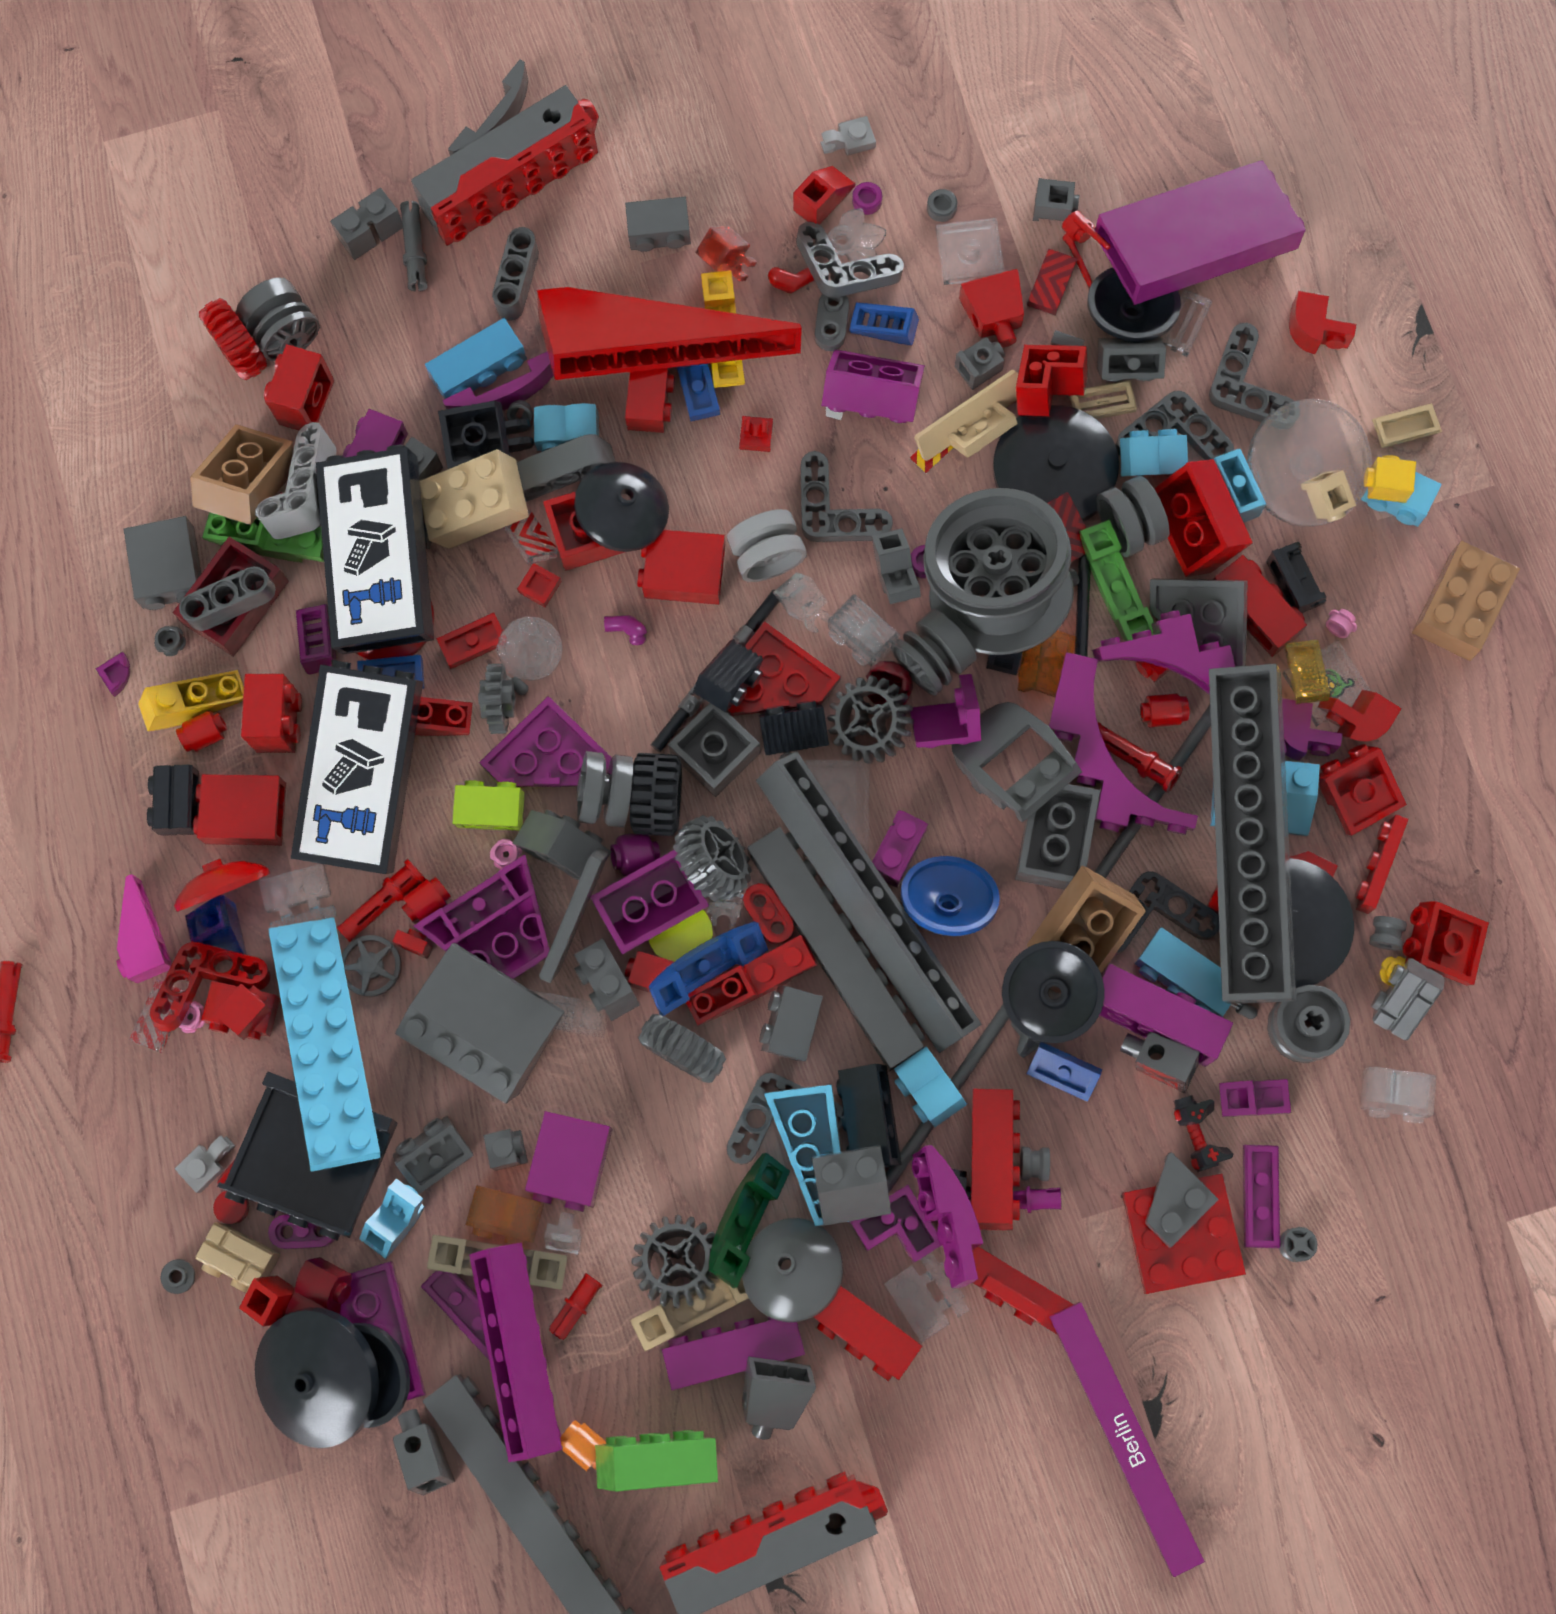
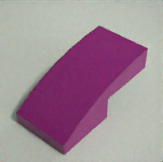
M1288 1079L1219 1083L1222 1117L1292 1113Z

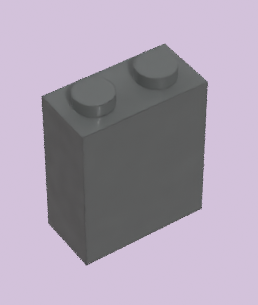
M186 516L124 528L135 601L143 609L159 610L164 608L165 604L180 603L201 575L194 526Z

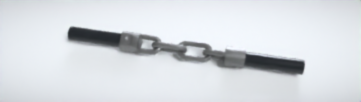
M772 590L748 622L739 628V631L733 636L736 643L740 642L741 646H745L782 599V595L779 592ZM695 685L678 705L679 709L651 743V746L656 751L661 753L687 718L692 717L705 701L703 698L698 700L692 696Z

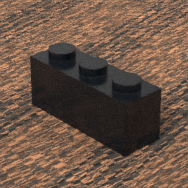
M870 1064L838 1070L839 1079L836 1082L838 1095L843 1101L844 1108L841 1121L849 1141L846 1151L879 1145L881 1146L884 1168L902 1165L887 1065Z

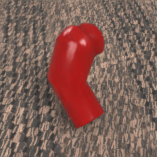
M774 267L768 272L770 284L787 293H794L815 281L808 267L796 274L779 267Z

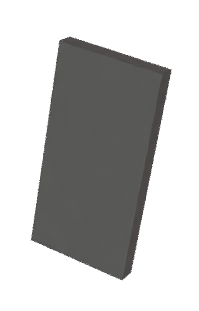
M598 848L589 856L540 972V979L551 983L559 973L610 852Z

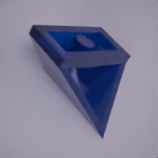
M219 895L185 915L191 942H200L247 955L236 904L226 896Z

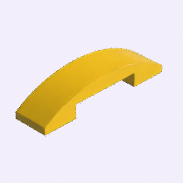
M732 271L702 273L705 309L736 313ZM742 360L711 363L714 388L745 385Z

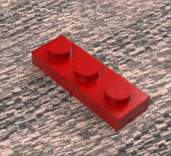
M1396 814L1388 822L1383 821L1376 838L1381 842L1377 852L1374 850L1371 852L1366 864V869L1370 870L1367 880L1360 882L1355 894V898L1359 900L1356 910L1369 914L1376 909L1409 819Z

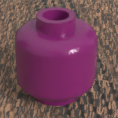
M634 833L620 835L616 838L615 844L610 846L612 866L614 870H619L623 876H628L660 858L659 845L657 841L652 842L649 835Z

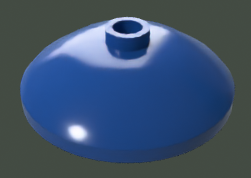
M938 856L925 859L914 865L906 873L901 886V902L909 917L921 927L941 935L962 936L975 933L986 927L993 920L999 906V890L991 875L979 865L959 857Z

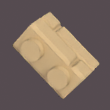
M215 1222L195 1259L204 1263L201 1267L203 1271L217 1278L223 1273L233 1279L230 1285L247 1293L254 1278L270 1276V1272L276 1265L280 1253L224 1223Z

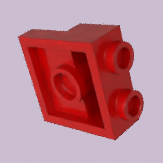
M1360 744L1351 748L1348 751L1350 757L1341 762L1338 759L1326 762L1320 767L1322 772L1319 773L1318 785L1327 804L1334 807L1346 834L1351 836L1407 805L1381 748L1367 747L1366 744Z
M1438 901L1420 902L1419 906L1414 908L1410 916V922L1414 925L1412 936L1405 941L1402 949L1403 954L1406 956L1405 964L1409 958H1412L1423 964L1427 969L1430 968L1443 977L1466 986L1474 985L1489 922Z

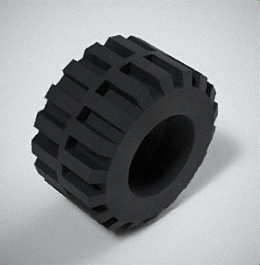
M637 754L633 763L630 797V825L634 834L674 836L678 830L682 794V764L678 755Z

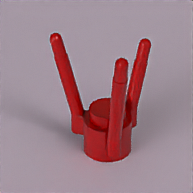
M1077 210L1063 221L1061 227L1066 234L1062 239L1069 246L1073 257L1077 258L1076 263L1090 289L1093 281L1075 245V241L1081 244L1092 237L1107 250L1111 248V245L1095 231L1096 226Z

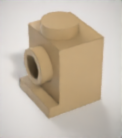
M1344 470L1325 471L1300 484L1302 490L1307 491L1316 519H1327V522L1336 521L1346 516V510L1356 506Z

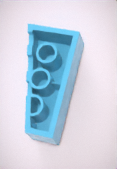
M832 1084L764 1093L815 1226L823 1225L811 1157L841 1152Z

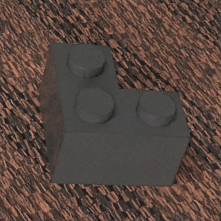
M531 810L512 843L535 859L553 864L578 881L589 856L596 849L601 848L610 853L612 852L601 844L603 841L601 837L587 830L585 833L579 829L581 824L566 815L560 817L550 810H546L544 813Z

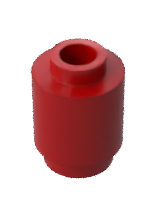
M1178 693L1146 696L1145 702L1140 704L1142 722H1147L1149 728L1181 725L1182 722L1189 720L1187 696H1179Z
M208 710L183 722L182 727L176 729V734L186 752L192 750L197 752L224 739L223 732L227 730V726L220 713L214 715L211 710Z
M435 876L430 881L426 879L405 895L402 899L406 904L401 908L412 922L417 919L421 921L438 909L446 906V901L451 898V895Z

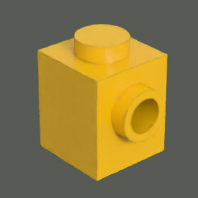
M1394 455L1377 457L1371 468L1367 467L1364 475V487H1368L1367 498L1406 503L1414 492L1416 461L1400 460L1399 457Z

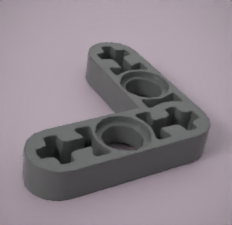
M805 222L799 226L796 238L797 247L819 290L825 296L831 298L846 296L894 285L901 280L904 263L897 255L883 254L841 263L821 225L814 222ZM824 256L828 258L829 262L819 263L814 258ZM863 272L869 278L858 279L854 276V273Z
M1240 323L1233 328L1209 391V399L1214 406L1276 428H1288L1298 416L1299 408L1297 403L1289 397L1243 382L1256 348L1259 334L1258 330L1250 323ZM1246 334L1247 341L1243 350H1236L1240 336ZM1230 359H1236L1241 363L1242 370L1231 372L1227 369L1225 363ZM1222 387L1228 389L1226 398L1220 396ZM1242 392L1243 394L1238 404L1235 402V400L1237 398L1238 393ZM1249 396H1256L1261 400L1262 407L1251 409L1246 405L1245 399ZM1269 402H1271L1273 404L1270 408L1269 413L1267 414L1265 413V410ZM1281 408L1287 409V416L1285 418L1279 417Z
M1182 391L1169 393L1119 434L1115 445L1118 455L1121 456L1120 438L1130 437L1129 431L1148 430L1145 422L1154 418L1161 422V430L1175 428L1181 435H1187V442L1204 460L1214 459L1221 455L1215 456L1212 453L1214 447L1216 449L1224 448L1223 454L1234 451V445L1197 403ZM1182 403V410L1176 409L1173 411L1171 409L1172 404ZM1184 416L1188 417L1185 423L1182 422ZM1195 422L1202 423L1206 428V433L1202 436L1194 435L1191 433L1189 426ZM1148 430L1149 436H1158V432ZM1212 435L1213 439L1211 443L1210 441H1208L1206 445H1203V443H1205Z
M817 451L808 452L801 460L802 532L806 539L813 542L872 541V535L892 531V516L883 509L830 510L828 459L824 454ZM814 461L818 462L820 467L818 468V481H812V470L809 468L811 467V462ZM815 489L824 494V499L816 504L809 502L806 498L808 492ZM813 512H819V525H821L819 532H813V528L810 527L813 523ZM845 518L852 519L856 523V528L852 532H843L838 527L839 522ZM861 518H865V532H860ZM875 519H881L882 524L887 525H883L881 531H876V527L872 524L875 523Z
M766 1073L760 1076L728 1141L727 1154L734 1163L740 1165L751 1162L756 1156L774 1118L764 1096L765 1090L761 1087L763 1082L769 1084L771 1080H775L776 1088L781 1091L785 1090L786 1086L793 1089L805 1087L774 1073ZM835 1102L836 1116L840 1118V1121L837 1123L839 1130L842 1127L841 1115L844 1109ZM758 1109L764 1112L766 1121L762 1127L752 1128L748 1125L746 1117L750 1111ZM743 1127L749 1133L759 1135L757 1141L752 1137L750 1138L747 1148L751 1150L749 1156L743 1154L740 1159L735 1157L736 1150L732 1147L734 1143L741 1144L745 1134L738 1133L740 1128Z

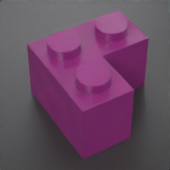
M909 1185L889 1196L891 1214L849 1221L866 1251L896 1234L910 1259L915 1263L943 1245L940 1243L937 1231L931 1221L925 1222L924 1212L920 1209L918 1200Z

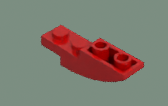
M421 697L415 735H469L473 702Z
M799 935L748 964L740 965L688 994L690 1000L686 1004L697 1026H700L778 989V986L791 982V979L818 964L804 936Z

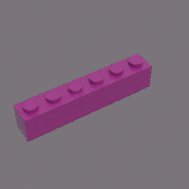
M522 1242L488 1248L469 1254L508 1462L531 1459L561 1451V1434L556 1421L553 1405L554 1397L550 1390L547 1362L543 1354L540 1326L536 1318L533 1303L534 1296L530 1287L526 1267L527 1259L523 1252Z

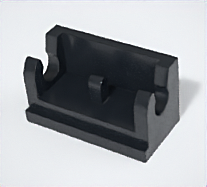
M1295 542L1283 548L1273 550L1266 563L1279 589L1282 591L1285 601L1291 607L1294 606L1301 613L1325 604L1327 596L1325 592H1320L1301 554L1302 546L1300 542Z

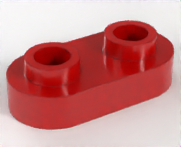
M762 883L751 885L745 891L743 897L744 907L753 922H758L766 941L774 945L786 943L791 939L794 932L792 918L771 887ZM757 897H763L766 899V904L762 907H757L754 904V900ZM776 923L784 927L783 932L780 934H775L771 930L772 926Z

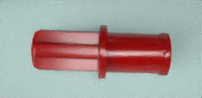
M585 1273L569 1299L565 1297L564 1301L566 1303L549 1326V1331L559 1339H566L582 1314L586 1315L588 1313L585 1311L603 1285Z

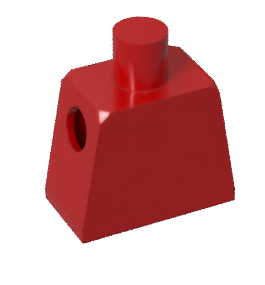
M1013 269L961 283L959 299L979 337L985 338L995 335L997 342L1002 348L1016 343L1017 339L1014 330L1022 327L1024 318L1018 270Z

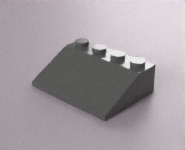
M452 943L410 1004L395 1034L507 1104L522 1091L565 1011L464 948Z

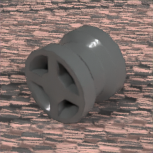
M1375 916L1373 919L1375 932L1370 936L1369 944L1386 950H1402L1404 942L1401 936L1406 931L1407 923L1393 917Z
M1021 1147V1180L1028 1181L1031 1177H1036L1041 1181H1049L1050 1149L1042 1147L1037 1151L1031 1150L1030 1147Z
M1296 1227L1287 1229L1280 1236L1279 1251L1289 1261H1307L1317 1251L1318 1243L1316 1236L1307 1228Z

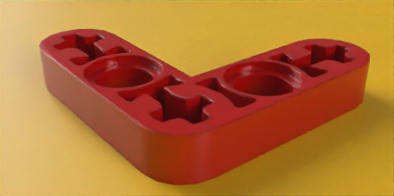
M200 942L186 943L179 949L151 1006L150 1017L158 1030L162 1032L173 1031L183 1022L203 979L234 986L242 984L247 989L254 985L257 989L262 990L269 984L271 979L268 966L264 960ZM198 954L200 959H194L190 965L187 958H194ZM229 960L233 962L231 969L227 972L219 973L215 970L217 964L221 961ZM256 970L260 971L261 975H255L253 979L249 978L248 973L254 974ZM186 980L189 982L188 988L181 993H175L171 990L177 981ZM169 1009H171L173 1016H166L165 1019L162 1020L160 1015L167 1014L169 1012Z

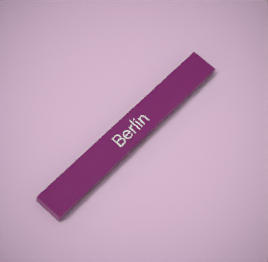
M1078 1302L1049 1316L1171 1575L1176 1577L1204 1563L1205 1561L1082 1303Z

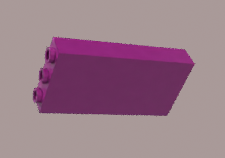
M1263 160L1101 213L1098 216L1095 231L1111 245L1109 250L1105 249L1102 245L1101 247L1134 305L1299 248L1306 231L1303 220L1296 215L1290 204L1289 197L1282 192L1276 182L1274 173L1267 168Z

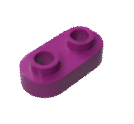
M288 1214L276 1217L268 1229L269 1239L272 1244L282 1249L326 1247L335 1241L326 1236H318L316 1232L318 1226L309 1223L307 1229L287 1222L290 1216ZM291 1226L293 1228V1235L287 1239L283 1235V1230L285 1227Z

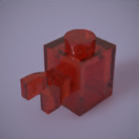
M729 226L710 227L695 251L716 272L731 270L733 276L739 282L746 281L748 275L742 270L743 263L747 267H755L757 261L751 256H745L750 244Z

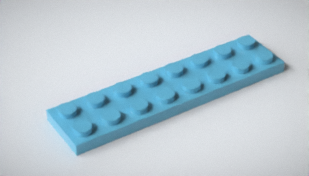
M335 918L268 928L311 1172L380 1158V1149Z

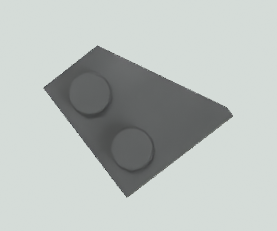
M1172 1152L1168 1153L1165 1157V1164L1159 1182L1156 1185L1153 1202L1145 1220V1224L1169 1248L1219 1200Z

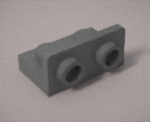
M445 1116L443 1119L436 1118L424 1127L423 1133L414 1139L408 1138L401 1142L393 1154L395 1165L417 1191L418 1195L474 1156L472 1150L455 1129L448 1116Z

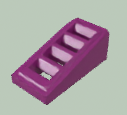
M327 604L296 610L300 663L307 674L319 673L320 665L331 666V660L337 661L336 652L331 648ZM321 619V622L306 625L307 621ZM320 631H322V633H320V634H315V635H310V636L307 635V634H310V633H315V632H320ZM324 644V646H319V647H314V648H310V647H309V646Z

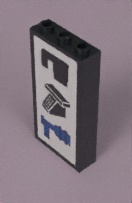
M392 445L387 447L386 451L363 450L357 452V456L344 457L335 455L327 457L326 461L316 462L331 648L344 655L433 641L434 629L417 456L403 445Z
M331 660V666L320 665L290 859L380 874L394 873L423 681L414 680L415 673L395 670L394 676L382 675L383 668L363 665V670L357 671L350 669L351 663Z

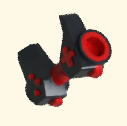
M1193 1095L1173 1101L1176 1107L1174 1108L1176 1121H1178L1180 1126H1186L1190 1134L1189 1136L1195 1150L1190 1155L1192 1159L1191 1164L1197 1172L1219 1166V1162L1233 1157L1234 1154L1227 1147L1207 1145L1199 1123L1203 1122L1214 1111V1101L1212 1099L1197 1103V1101H1194Z

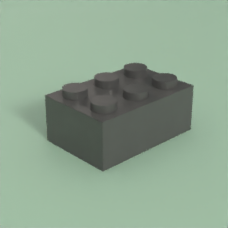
M1067 784L1025 820L1015 880L1065 890L1081 866L1087 867L1100 790Z

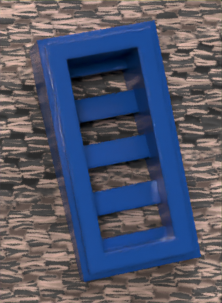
M856 302L849 331L853 334L893 343L913 345L919 317L914 308ZM865 313L870 314L867 326L863 325ZM881 316L879 327H875L877 317ZM890 319H894L892 329L888 328ZM902 321H903V322H904L903 330H900V329H901V325H902Z

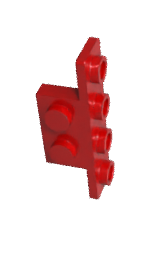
M979 1246L973 1249L978 1279L972 1283L986 1291L983 1297L999 1307L1006 1303L1016 1309L1013 1315L1030 1326L1035 1321L1057 1334L1049 1316L1074 1304Z

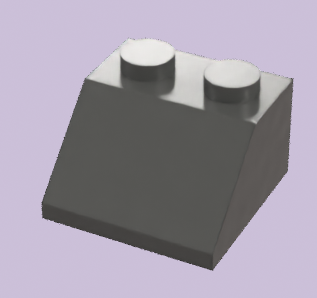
M876 1145L811 1157L823 1226L891 1214L881 1146Z

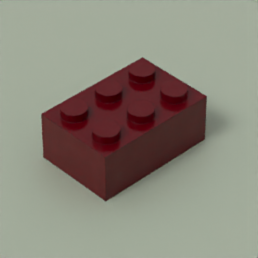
M229 536L185 596L246 568L255 566L262 568L275 584L276 591L272 600L204 631L192 628L182 617L179 610L180 603L172 613L183 625L234 657L288 584L289 580L280 568ZM264 581L255 582L251 590L260 589ZM234 594L226 595L222 599L221 604L232 601ZM204 607L195 609L192 617L201 615Z

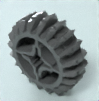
M869 676L867 683L864 678H856V687L851 683L845 684L847 694L839 691L836 693L837 698L841 701L839 704H830V708L836 710V714L827 717L828 721L835 722V726L828 730L829 733L833 735L839 734L833 743L836 746L843 745L842 754L849 755L852 753V760L860 761L863 758L864 762L868 764L873 762L874 757L878 762H884L885 753L891 757L896 756L894 745L904 748L905 743L901 740L902 735L906 737L912 735L909 730L905 729L906 724L911 725L914 723V719L906 717V714L913 710L912 706L903 705L908 696L904 693L898 694L900 689L898 685L892 684L889 686V680L881 678L878 682L875 676ZM880 694L887 702L883 705L877 704L872 707L870 703L864 701L863 697ZM854 708L855 718L849 724L850 714L852 709ZM869 714L875 715V716L871 719V721H872V723H873L872 726L867 725V723L870 721V718H869V716H868ZM892 716V724L889 732H887L886 721ZM869 732L872 737L878 740V743L863 746L857 742L855 737L858 735L863 736Z
M702 815L684 824L683 828L674 837L676 843L673 848L678 853L675 859L680 862V870L684 871L687 876L686 881L690 880L694 885V890H701L702 896L705 898L710 897L714 902L718 900L724 902L742 893L748 887L747 883L751 881L750 873L752 868L748 864L750 858L745 855V847L741 846L738 841L739 837H735L732 834L731 828H726L721 820L716 821L712 816L707 818Z
M652 1014L641 1028L642 1032L638 1038L645 1048L698 1080L712 1083L722 1071L723 1064L726 1061L724 1053L704 1038L662 1015Z
M678 1214L675 1216V1224H670L668 1218L663 1217L662 1223L664 1227L659 1229L655 1223H651L650 1228L653 1234L651 1236L645 1232L640 1234L641 1239L646 1244L634 1245L635 1252L641 1255L633 1257L631 1261L633 1266L640 1267L633 1272L634 1278L643 1279L639 1284V1288L641 1291L650 1289L648 1297L651 1301L661 1294V1306L665 1307L670 1298H673L675 1308H680L681 1299L686 1298L688 1306H693V1295L697 1294L699 1299L704 1300L706 1299L703 1291L704 1287L712 1291L715 1290L716 1286L710 1277L720 1279L708 1270L715 1233L712 1231L705 1234L707 1225L704 1222L694 1228L695 1218L691 1216L687 1219L686 1224H683L682 1217ZM674 1237L688 1238H684L681 1243L675 1246H670L664 1242ZM697 1244L705 1251V1263L702 1271L698 1270L695 1264L691 1262V1258L695 1253L694 1248ZM654 1252H657L660 1258L664 1260V1265L660 1270L661 1275L658 1279L651 1273V1260ZM669 1256L676 1259L683 1257L687 1267L678 1263L673 1267ZM679 1277L693 1280L682 1286L667 1285L668 1283L672 1284Z

